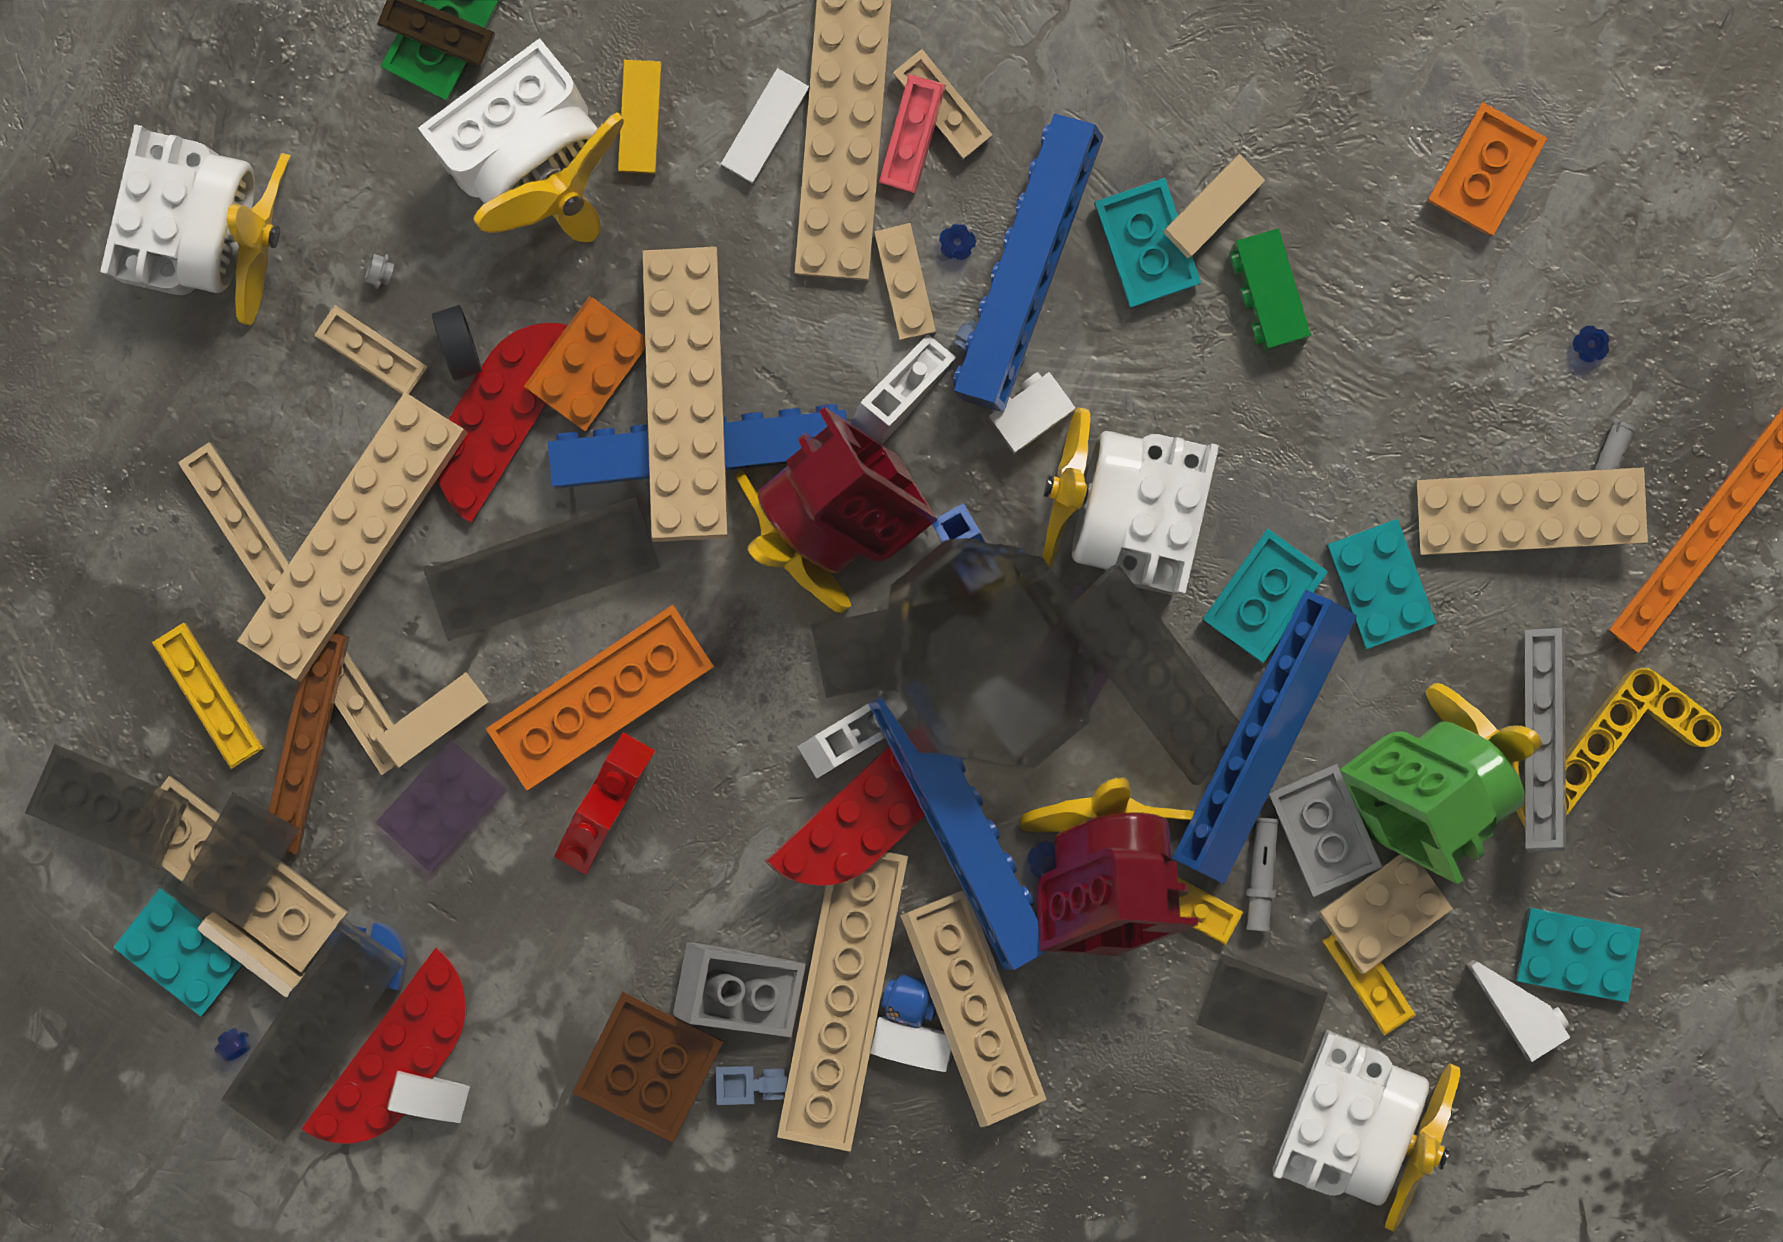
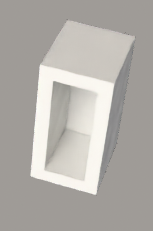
M1039 372L1033 374L1020 384L1023 388L1021 393L1012 399L1009 397L1004 413L992 409L993 413L988 416V420L1014 455L1075 410V406L1050 372L1043 377Z

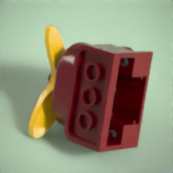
M823 407L819 410V413L827 427L814 438L807 433L801 435L798 438V442L802 448L787 459L788 466L761 487L758 494L742 469L734 475L756 511L760 522L761 536H758L748 545V551L751 556L770 568L784 567L802 587L810 591L822 603L835 612L843 613L851 607V602L845 590L831 573L841 572L862 554L876 562L889 559L938 519L896 453L828 408Z
M1116 778L1099 785L1090 798L1067 800L1024 813L1020 817V829L1033 833L1061 831L1054 840L1056 869L1042 875L1037 886L1040 951L1118 956L1197 926V917L1180 916L1179 898L1188 894V885L1178 882L1177 862L1171 860L1169 823L1166 820L1191 821L1195 811L1143 805L1130 798L1129 781L1125 778Z

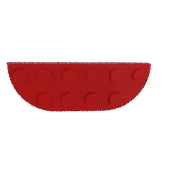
M533 324L521 328L504 338L488 355L481 366L482 372L476 374L449 417L450 421L463 428L468 434L439 475L438 480L448 502L457 513L471 524L547 406L544 401L527 390L524 385L566 329L567 324Z
M888 745L771 854L765 862L778 874L794 882L827 886L843 883L859 876L882 857L925 816L890 746Z
M438 947L433 950L301 1128L303 1131L324 1141L343 1144L358 1143L375 1138L388 1131L405 1116L404 1113L388 1110V1103L397 1071L432 1079L441 1068L462 1035L467 1008L461 976L452 961Z

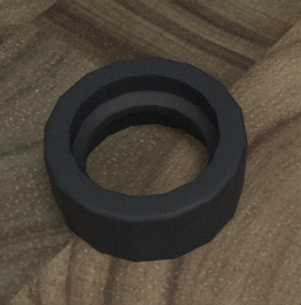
M456 305L432 313L438 340L453 380L457 381L481 373L480 360L461 306Z

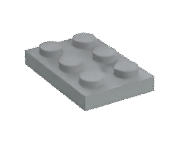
M1338 764L1329 766L1276 789L1268 795L1312 897L1382 867L1356 805L1339 771Z

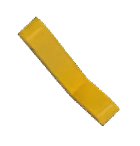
M1638 668L1629 671L1565 753V771L1571 764L1578 765L1582 770V778L1578 784L1572 785L1566 780V816L1645 712L1693 747H1709L1714 745L1721 736L1720 722L1655 671L1649 668ZM1640 674L1645 676L1650 683L1648 692L1643 696L1637 694L1633 688V681ZM1669 697L1676 699L1679 704V712L1674 718L1667 717L1663 711V704ZM1617 704L1622 705L1627 711L1626 721L1619 726L1614 724L1610 717L1611 709ZM1698 720L1705 721L1709 727L1708 737L1703 741L1696 739L1693 734V726ZM1594 734L1600 735L1605 742V748L1599 755L1592 754L1588 749V740Z

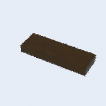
M386 0L377 22V26L481 69L496 35L491 30L417 0Z

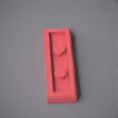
M913 74L908 75L879 183L912 193L917 192L946 84Z

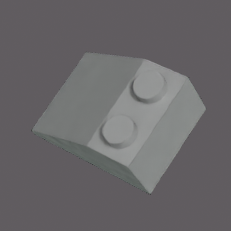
M687 942L673 1016L694 1025L792 1037L806 964L725 947Z

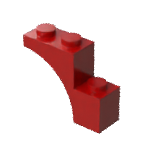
M622 733L605 759L594 784L577 808L554 855L555 858L587 875L612 827L644 775L656 750L626 733Z

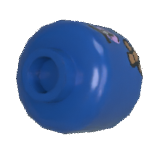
M903 974L896 981L892 979L889 981L881 1003V1008L886 1009V1016L889 1020L914 1028H920L926 1019L933 1021L937 1011L924 980Z

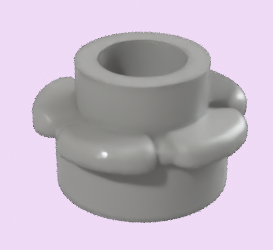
M372 254L364 282L374 285V289H378L381 283L388 285L394 264L388 262V254H384V256Z

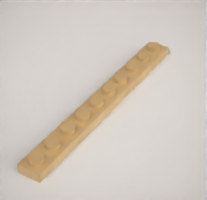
M209 442L178 463L262 593L267 597L289 565V561L213 444ZM346 651L334 703L380 774L384 775L394 769L395 765L375 739L392 727L394 722Z

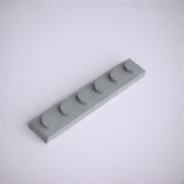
M1562 628L1525 630V727L1535 731L1542 741L1540 749L1531 757L1525 759V849L1528 852L1566 851L1565 632Z

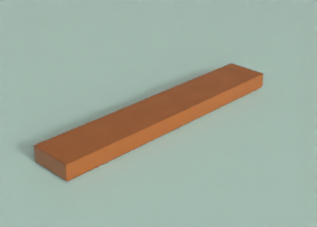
M334 633L301 683L298 681L261 846L295 855L300 853L349 636Z

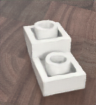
M886 1016L878 1018L870 1054L921 1068L949 1072L953 1054L944 1031L922 1025L920 1028L910 1027L891 1021Z
M397 1071L388 1103V1110L429 1119L460 1123L470 1086L436 1077L429 1079Z

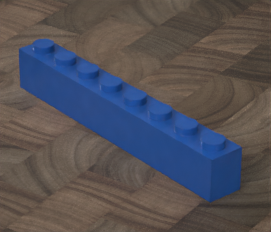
M1054 113L1051 123L1044 127L1041 136L1042 148L1038 159L1035 158L1030 165L1028 174L1030 181L1026 192L1021 193L1016 205L1017 217L1013 227H1009L1005 234L1003 242L1005 250L1001 261L996 262L991 273L992 286L988 296H984L978 310L980 319L976 330L971 331L967 338V354L964 363L956 369L954 374L953 391L963 401L1003 413L1005 411L1104 137L1095 124Z
M838 404L816 406V413L801 414L800 408L779 410V417L764 418L763 412L742 414V421L727 422V418L724 416L726 470L787 464V459L802 448L798 442V438L801 435L807 433L814 438L827 427L819 410L826 407L847 421L846 410H838ZM648 424L630 426V433L615 434V428L593 430V437L578 438V432L556 434V441L547 442L552 487L555 489L650 479Z
M1305 590L1172 859L1222 884L1225 883L1357 615L1328 598Z
M916 681L907 682L869 702L868 705L1002 968L1015 970L1047 952L1040 951L1038 919L1031 908L1034 905L1033 898L1024 885L1020 886L1014 874L1017 872V868L1012 857L1007 852L1003 853L997 841L1000 838L999 831L991 819H986L980 807L983 805V801L978 790L973 785L969 786L963 774L966 772L965 764L957 752H952L946 740L949 738L948 731L940 719H935L929 707L932 705V700L925 687L919 686Z

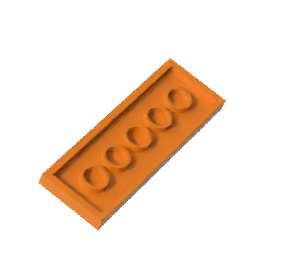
M671 605L487 727L486 730L526 791H529L713 669L714 665L675 606Z

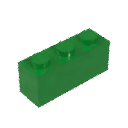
M1279 228L1235 241L1233 244L1234 251L1229 252L1235 274L1240 272L1242 274L1245 287L1240 288V293L1245 308H1252L1256 322L1251 323V330L1256 345L1263 344L1264 351L1266 352L1308 339L1311 333Z

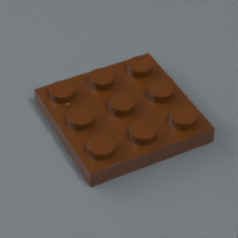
M623 991L572 1093L673 1143L718 1054L723 1040Z

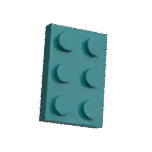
M1165 178L1094 202L1130 309L1201 285L1193 257L1187 258L1162 232L1178 216Z
M1398 518L1326 545L1350 611L1357 615L1355 624L1365 650L1437 624Z
M1267 528L1201 620L1255 659L1264 663L1283 636L1305 590L1314 593L1328 571Z
M159 888L113 948L202 1017L243 965L197 930L203 921L199 916L166 890Z
M1529 907L1515 981L1628 1002L1642 929Z

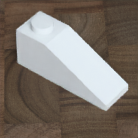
M928 334L860 402L851 424L883 444L943 376L956 357Z
M867 704L799 745L798 749L815 777L819 778L882 740L885 736Z
M1472 960L1467 963L1468 968L1527 1060L1533 1062L1570 1038L1565 1030L1570 1025L1558 1007L1552 1009L1550 1005L1477 961Z

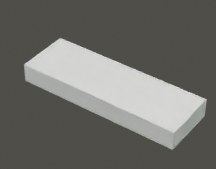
M777 68L725 155L721 166L754 184L810 87Z

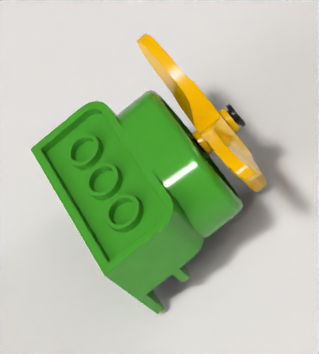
M1434 683L1425 690L1431 707L1442 719V722L1437 723L1419 738L1403 731L1387 734L1339 771L1373 841L1459 884L1463 881V878L1456 863L1465 856L1474 860L1483 856L1484 848L1482 843L1493 835V828L1514 812H1517L1525 827V793L1519 778L1518 761L1525 760L1535 754L1540 749L1542 741L1535 731L1523 726H1508L1497 730L1477 708L1468 703L1455 691L1443 684Z

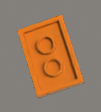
M1482 102L1428 197L1427 202L1492 237L1548 138Z
M589 296L524 387L581 430L586 431L646 348L645 336L596 299Z

